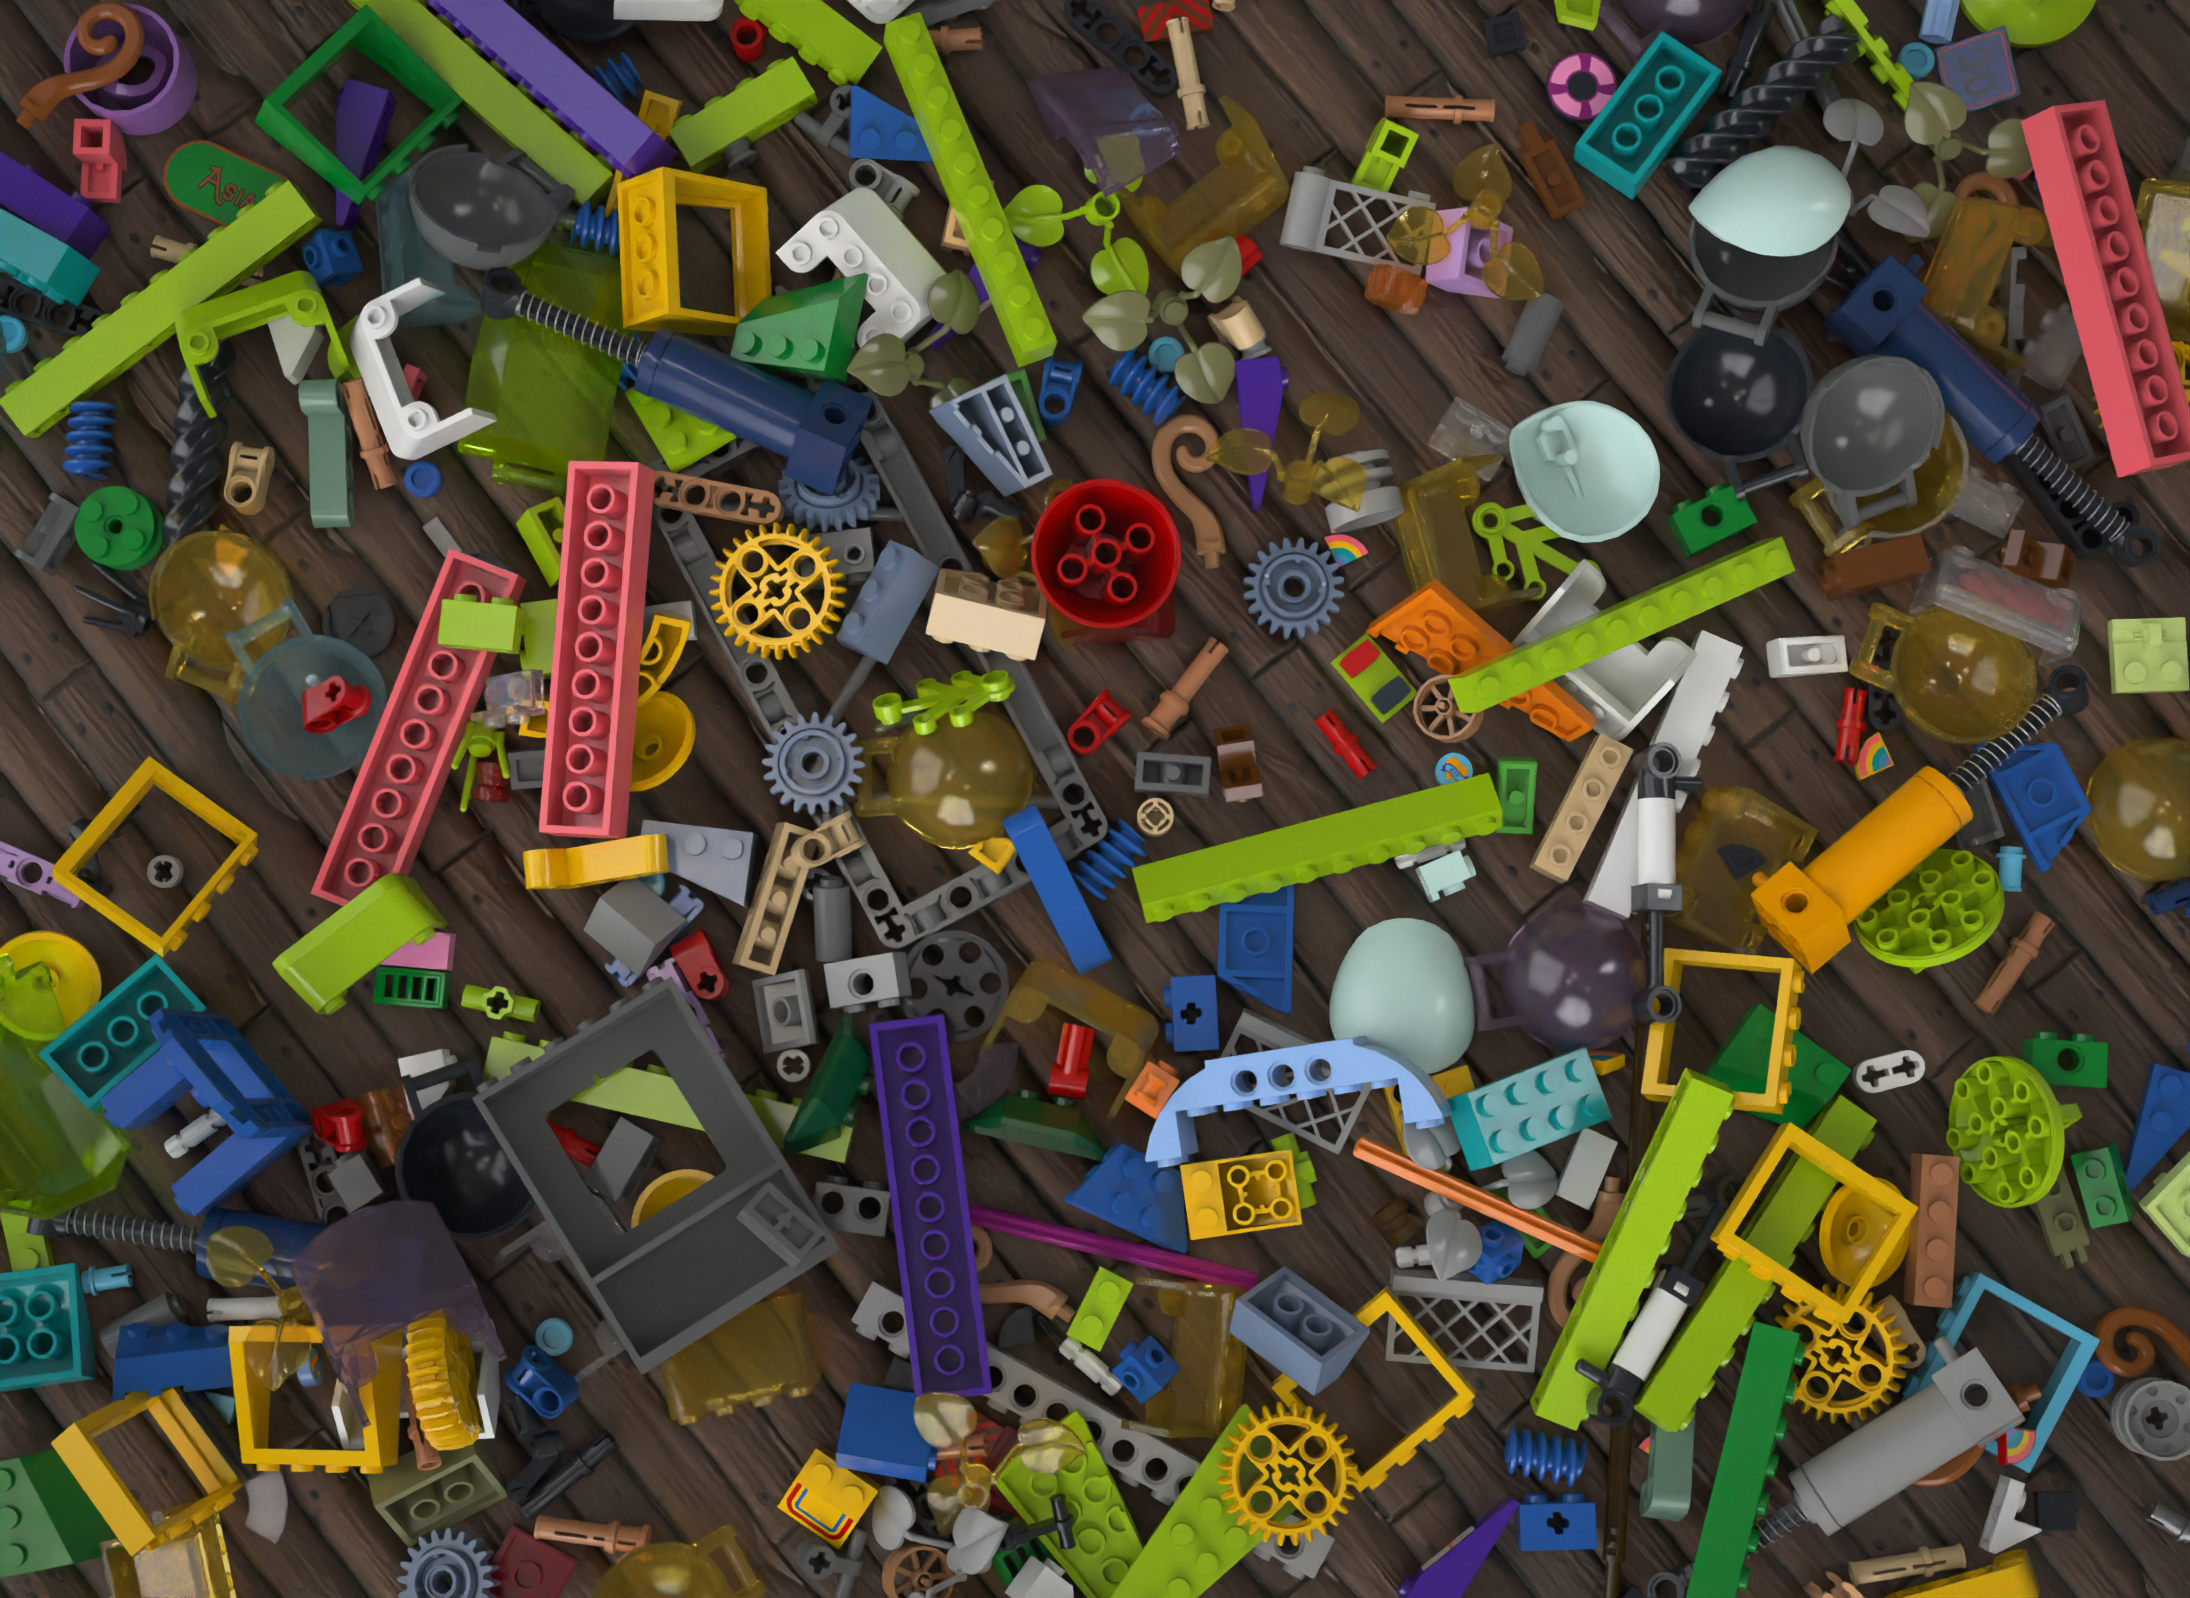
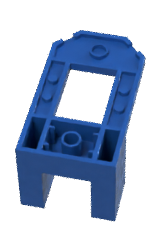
M160 1008L148 1020L153 1028L152 1033L158 1040L161 1049L99 1101L105 1107L103 1111L105 1118L115 1128L145 1129L189 1091H191L193 1097L203 1107L207 1108L210 1106L227 1121L234 1134L170 1187L177 1195L174 1197V1200L183 1212L188 1215L192 1213L194 1216L207 1215L213 1207L222 1208L298 1144L302 1136L308 1131L314 1130L311 1117L225 1014Z

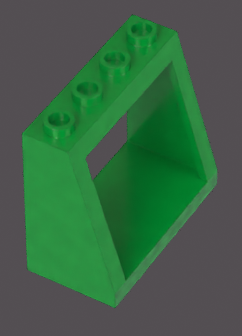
M365 4L264 100L254 122L359 206L367 197L374 201L386 189L387 185L383 181L391 174H394L396 177L400 176L412 163L408 157L416 149L422 154L436 140L433 133L440 126L447 130L459 118L461 114L457 109L463 99ZM353 48L434 110L363 181L354 176L288 112L300 98Z

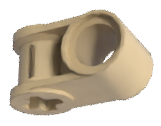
M1238 295L1233 297L1232 303L1216 315L1211 313L1207 316L1209 324L1224 343H1229L1239 350L1253 346L1266 334L1265 329L1248 302L1242 300Z
M236 441L231 447L224 496L226 501L241 514L254 515L259 513L265 505L269 480L275 462L273 447L265 446L263 449L245 447L242 442ZM246 488H251V497L247 501L239 503V493Z
M849 810L821 824L820 828L797 839L791 848V856L795 864L804 869L815 868L835 857L839 858L867 844L864 838L859 837L850 819L852 816L851 811ZM806 841H811L818 847L819 856L816 860H810L804 855L803 847Z
M1890 1294L1873 1306L1876 1307L1877 1304L1885 1301L1886 1306L1882 1314L1884 1316L1892 1313L1897 1315L1890 1325L1892 1328L1903 1326L1904 1331L1896 1339L1897 1341H1907L1908 1345H1911V1349L1908 1351L1909 1362L1902 1365L1898 1364V1367L1915 1368L1925 1359V1345L1911 1325L1900 1303ZM1859 1314V1319L1865 1328L1866 1320L1862 1314ZM1874 1325L1869 1335L1878 1344L1886 1357L1883 1338Z

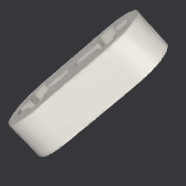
M1911 1050L1885 1054L1859 1062L1853 1069L1852 1081L1855 1087L1865 1093L1889 1090L1920 1080L1925 1071V1062L1917 1052ZM1904 1056L1907 1061H1913L1915 1064V1068L1910 1070L1909 1077H1907L1905 1072L1893 1074L1891 1068L1903 1064L1902 1057ZM1867 1066L1870 1067L1871 1071L1884 1069L1885 1076L1874 1079L1875 1086L1873 1087L1870 1082H1863L1862 1075L1867 1073Z

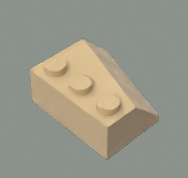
M940 568L925 634L931 635L933 639L942 643H953L956 641L969 644L968 646L971 649L979 652H989L990 650L1002 652L1008 658L1017 661L1035 660L1046 620L1047 599L1039 588L1037 581L1035 587L1024 586L1019 583L1020 580L1013 577H1005L1004 580L990 582V578L982 573Z

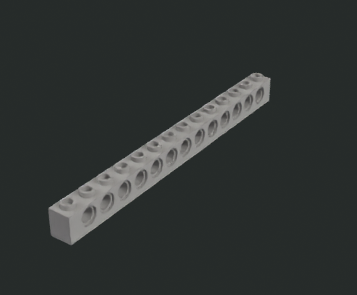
M875 1279L851 1321L858 1325L855 1329L858 1333L875 1341L877 1336L890 1343L888 1347L890 1351L908 1359L910 1350L903 1294ZM896 1311L903 1316L904 1326L900 1331H890L884 1324V1317L887 1312ZM986 1341L989 1366L999 1368L1003 1374L1002 1382L992 1386V1393L983 1394L988 1397L986 1404L1006 1414L1008 1409L1021 1416L1019 1422L1036 1432H1039L1041 1427L1048 1430L1057 1423L1050 1420L1047 1415V1409L1051 1404L1062 1403L1067 1407L1069 1413L1078 1407L1086 1422L1094 1421L1101 1427V1435L1095 1441L1106 1465L1108 1464L1120 1471L1117 1477L1134 1487H1138L1139 1483L1153 1489L1150 1494L1152 1497L1168 1506L1177 1499L1179 1494H1181L1178 1488L1180 1481L1185 1477H1192L1202 1462L1200 1459ZM1027 1384L1035 1390L1036 1397L1033 1402L1021 1404L1016 1400L1014 1390L1019 1385ZM1119 1440H1128L1135 1448L1133 1454L1127 1459H1120L1113 1453L1112 1448ZM1153 1458L1164 1460L1167 1464L1166 1472L1160 1477L1150 1476L1145 1469L1149 1460ZM1293 1512L1282 1523L1298 1522L1305 1520V1518ZM1317 1529L1312 1530L1313 1542H1308L1304 1534H1300L1298 1546L1286 1551L1278 1546L1276 1534L1272 1533L1268 1542L1260 1541L1250 1551L1267 1561H1270L1273 1556L1284 1562L1285 1564L1282 1569L1296 1578L1302 1580L1307 1575L1314 1579L1335 1537L1329 1531H1327V1535L1323 1536Z

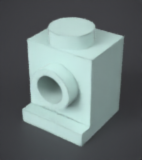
M1460 850L1415 869L1430 903L1440 899L1439 891L1443 890L1445 897L1466 888L1463 881L1476 876V871L1468 855L1463 857Z

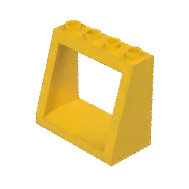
M663 166L617 184L623 328L658 331L659 328L664 326L677 333L735 337L737 324L761 300L772 296L767 188ZM676 205L730 209L735 317L680 308Z
M321 1325L229 1326L228 1342L242 1463L257 1464L256 1471H279L280 1464L291 1465V1472L314 1471V1465H325V1472L345 1473L349 1472V1466H360V1473L364 1474L383 1473V1466L398 1465L403 1327ZM272 1342L354 1343L365 1451L268 1448Z

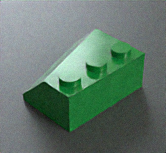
M862 273L764 298L737 324L730 356L771 374L820 380L826 378L830 381L846 383L847 368L851 361L869 275Z
M1760 1003L1752 1004L1702 1074L1727 1084L1731 1091L1765 1094L1775 1014ZM1794 1030L1792 1044L1796 1045V1061L1794 1067H1789L1787 1081L1791 1082L1792 1093L1788 1097V1104H1784L1783 1114L1739 1111L1778 1124L1791 1122L1802 1129L1832 1099L1852 1070L1799 1031Z
M55 1449L0 1459V1578L75 1564L124 1551L120 1540L115 1538L106 1520Z

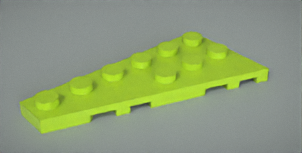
M1821 0L1826 8L1824 12L1826 17L1835 14L1843 25L1859 38L1860 41L1856 43L1860 51L1859 57L1865 53L1873 63L1870 67L1873 75L1881 84L1888 81L1896 91L1892 97L1905 112L1909 99L1910 83L1914 81L1899 62L1893 64L1889 59L1892 57V54L1881 36L1878 37L1876 34L1870 36L1867 32L1869 29L1867 22L1869 20L1854 0Z

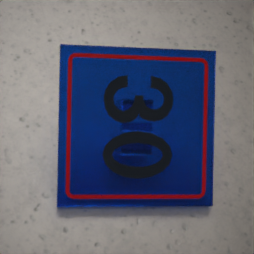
M2005 25L1934 49L1942 85L1954 90L1961 96L1966 104L1967 114L2022 96Z

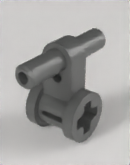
M843 85L836 88L831 94L830 106L832 113L824 124L803 111L796 115L794 121L795 124L815 136L817 143L827 149L832 147L848 158L849 141L841 137L840 134L845 127L849 128L850 108L847 107L842 111L841 105H850L851 86Z
M860 1527L853 1529L847 1554L833 1552L824 1540L819 1537H806L796 1547V1561L812 1579L821 1580L827 1578L833 1572L841 1573L834 1598H850L855 1577L860 1576L864 1560L861 1559L868 1532ZM820 1552L822 1554L821 1558H815L813 1563L809 1561L810 1558L817 1557Z

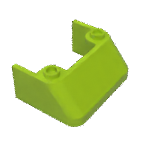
M294 271L183 310L177 316L175 329L180 350L199 400L210 418L216 417L217 414L199 366L209 363L216 357L219 351L218 340L288 316L297 325L302 327H312L325 322L343 370L351 369L319 284L312 274L306 271Z
M392 872L377 880L280 954L272 962V965L279 975L317 1014L332 1015L346 1004L347 1001L344 997L347 995V989L405 944L410 945L415 942L418 946H421L436 935L434 928L444 929L449 924L414 878Z

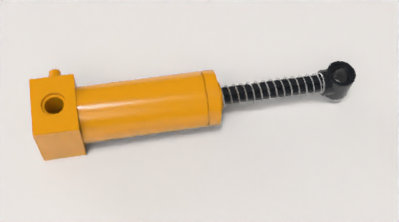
M2070 664L2054 669L2049 677V685L2041 691L2042 698H2037L2036 704H2030L2029 710H2023L2022 716L2015 717L2013 723H2008L2006 729H2001L1999 735H1994L1992 741H1987L1984 748L1980 747L1977 754H1971L1970 760H1964L1962 767L1958 766L1955 773H1949V778L1945 777L1935 768L1930 766L1922 767L1913 777L1902 784L1804 869L1799 870L1789 861L1770 878L1762 871L1756 872L1752 876V883L1758 888L1751 894L1762 928L1811 974L1817 971L1851 942L1847 926L1973 819V812L1964 798V793L1968 790L1972 791V787L1975 784H1980L1979 781L1983 777L1987 778V774L1990 771L1994 772V768L1997 765L2002 766L2001 762L2004 759H2009V755L2016 753L2018 747H2024L2023 743L2027 740L2031 741V736L2038 734V730L2041 728H2046L2045 724L2049 721L2053 722L2052 718L2056 715L2077 714L2087 707L2090 696L2087 676L2083 669ZM2070 687H2071V688H2076L2075 690L2070 691V692L2062 691V690H2064V689H2066V688H2070Z

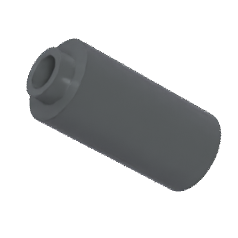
M1532 291L1502 355V360L1507 363L1505 366L1507 370L1520 376H1525L1527 372L1534 373L1565 307L1563 302L1541 291Z
M841 876L821 877L820 883L813 885L815 959L823 962L849 960L852 958L850 884L843 882Z
M166 1291L99 1329L101 1342L108 1354L115 1359L120 1325L128 1326L136 1322L147 1323L150 1326L165 1327L175 1323L185 1324V1315L188 1314V1309L180 1295L176 1294L173 1296L170 1292Z

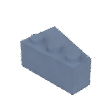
M1006 374L929 410V413L1004 497L1053 475Z
M651 820L642 821L641 836L666 834L670 872L749 909L758 836L755 833Z

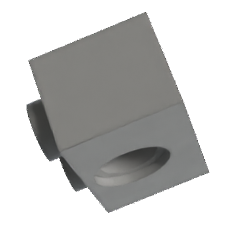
M890 952L823 964L830 1008H843L844 1012L850 1014L866 1011L865 1004L878 1002V1008L901 1005L900 998L912 996L905 952ZM868 974L874 982L870 993L866 992L863 986L864 978Z

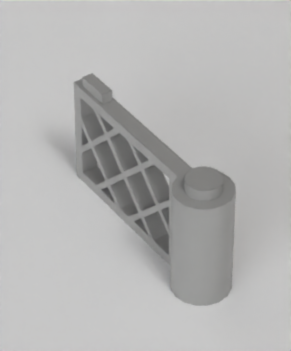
M1304 166L1302 172H1295L1279 242L1280 245L1417 276L1421 275L1436 203L1429 202L1431 195L1409 190L1406 197L1340 182L1324 177L1325 170L1310 166ZM1336 190L1349 192L1358 206L1341 216L1333 204ZM1358 195L1367 196L1371 198H1369L1365 202H1362ZM1375 199H1380L1387 203L1393 214L1376 225L1365 206ZM1394 203L1406 206L1401 208L1400 210H1397ZM1410 207L1426 210L1423 225L1411 233L1400 214ZM1361 210L1371 228L1354 238L1344 219ZM1332 212L1336 220L1329 224V219ZM1396 218L1407 236L1389 246L1379 227ZM1339 223L1350 242L1339 249L1324 246L1327 230ZM1373 231L1385 248L1384 251L1374 257L1365 255L1357 241ZM1421 232V236H1420V240H1419V244H1418V242L1416 241L1414 235H1416L1417 233ZM1408 239L1417 252L1414 266L1400 263L1392 251ZM1353 245L1357 253L1345 251V249ZM1388 253L1392 261L1380 259V257Z

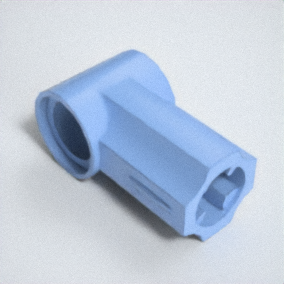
M1926 0L1918 38L1924 40V42L1936 45L1949 44L1952 39L1960 0Z

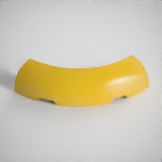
M662 609L654 615L650 632L641 649L637 708L643 705L661 687L674 669L688 639L692 623L690 618ZM532 693L525 699L518 735L546 738L550 695Z

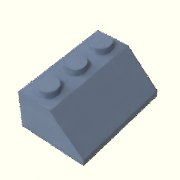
M889 540L887 546L881 552L878 562L867 582L862 586L851 611L843 621L842 627L836 636L839 644L887 665L940 568L912 548Z
M1283 1266L1236 1299L1229 1332L1315 1396L1340 1377L1369 1335L1370 1328L1286 1266Z

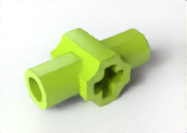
M466 984L461 1006L487 1012V1017L507 1021L509 1017L535 1023L540 1010V1000L515 995L514 990L510 988L495 986L491 990ZM504 993L503 999L508 1000V1007L501 1008L498 1013L499 1007L493 1006L495 998H502Z
M1294 1132L1271 1139L1274 1151L1292 1150L1300 1209L1317 1204L1311 1185L1317 1179L1307 1150L1300 1152Z

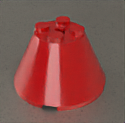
M1093 479L1066 489L1047 506L1035 527L1031 545V561L1037 584L1055 609L1079 624L1094 628L1112 629L1129 626L1141 621L1152 614L1167 599L1180 569L1181 544L1177 528L1169 512L1148 491L1117 479ZM1105 559L1107 564H1103L1098 560Z

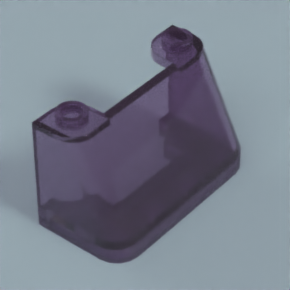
M1115 66L1043 74L1028 82L1029 89L1049 133L1055 140L1064 136L1079 153L1087 170L1092 169L1097 180L1096 185L1105 198L1182 153L1176 138L1180 137L1176 124L1171 117L1164 119L1141 94L1126 69L1120 71Z

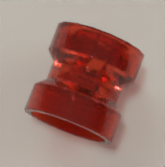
M476 762L475 774L478 777L477 785L473 787L472 799L494 803H509L510 791L503 787V785H507L510 777H503L500 764Z

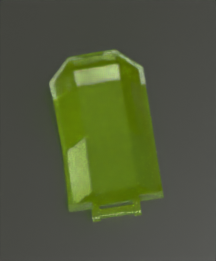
M545 242L527 259L506 267L519 275L522 285L528 287V295L533 296V294H536L535 298L542 300V298H545L544 302L549 304L554 302L553 306L558 308L563 306L562 310L567 312L572 310L571 313L576 316L580 313L581 318L587 320L589 317L590 322L596 324L598 321L599 326L605 328L607 325L608 330L614 332L616 329L617 334L623 336L625 333V337L630 339L632 330L623 328L620 257ZM484 315L472 357L464 410L472 407L495 414L497 421L460 438L457 452L493 460L491 476L493 482L504 484L505 481L552 490L554 495L565 496L569 461H604L616 390L625 359L618 360L616 355L610 357L607 351L601 353L598 347L592 349L589 343L583 345L580 339L574 341L571 335L565 337L561 331L555 333L554 328L546 329L543 323L537 325L534 319L528 321L525 315L523 317L518 315L516 318L511 317L506 320H496ZM508 462L554 471V476L510 467Z
M6 953L0 955V1212L49 1220L116 1189L131 1145L118 1128H115L105 1118L103 1114L105 1107L96 1114L91 1112L38 1055V1053L67 1030L50 982V969L41 960L15 971L12 959Z

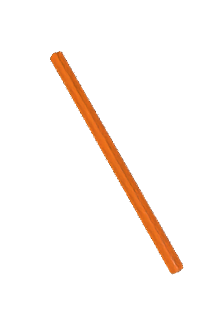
M1363 1136L1355 1144L1353 1151L1355 1157L1594 1263L1603 1243L1537 1213L1516 1207L1508 1200L1439 1169H1423L1416 1165L1410 1156ZM1655 1267V1275L1659 1270L1657 1267ZM1703 1288L1701 1294L1699 1295L1697 1301L1699 1300V1298L1701 1297L1702 1293L1704 1292V1290H1705L1704 1288Z

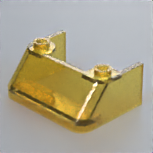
M1223 95L1219 100L1232 126L1224 131L1216 142L1215 152L1221 164L1169 205L1165 206L1164 202L1153 194L1137 198L1117 180L1111 183L1132 223L1166 265L1180 277H1182V261L1191 249L1201 243L1217 240L1227 235H1231L1235 240L1241 234L1245 235L1286 201L1289 194V184L1257 121L1251 114L1226 95Z
M1970 197L1960 200L1952 211L1923 282V285L1929 291L1921 300L1998 371L2026 368L2028 360L2000 345L2005 333V321L2001 313L1989 306L1988 303L2014 241L2024 246L2034 244L2042 248L2054 246L2047 216L2031 207L1982 197Z
M1501 453L1460 457L1396 486L1399 487L1405 511L1399 516L1392 518L1412 593L1436 578L1478 616L1502 610L1540 595L1539 588L1510 591L1506 580L1497 574L1483 577L1464 508L1473 505L1480 495V482L1477 471L1502 461Z
M1048 958L1035 959L1028 964L1010 993L983 1043L982 1050L988 1054L990 1053L1009 1017L1021 1023H1031L1042 1015L1048 1003L1114 1037L1107 1052V1063L1114 1073L1126 1079L1107 1115L1108 1118L1114 1120L1159 1034V1023L1152 1013Z
M1137 1276L1136 1284L1160 1287L1157 1298L1161 1311L1165 1315L1175 1316L1171 1358L1181 1369L1169 1380L1167 1390L1158 1391L1147 1401L1145 1421H1121V1429L1166 1438L1219 1437L1237 1412V1409L1241 1406L1247 1345L1231 1334L1229 1329L1236 1299L1248 1292L1246 1287L1179 1278Z

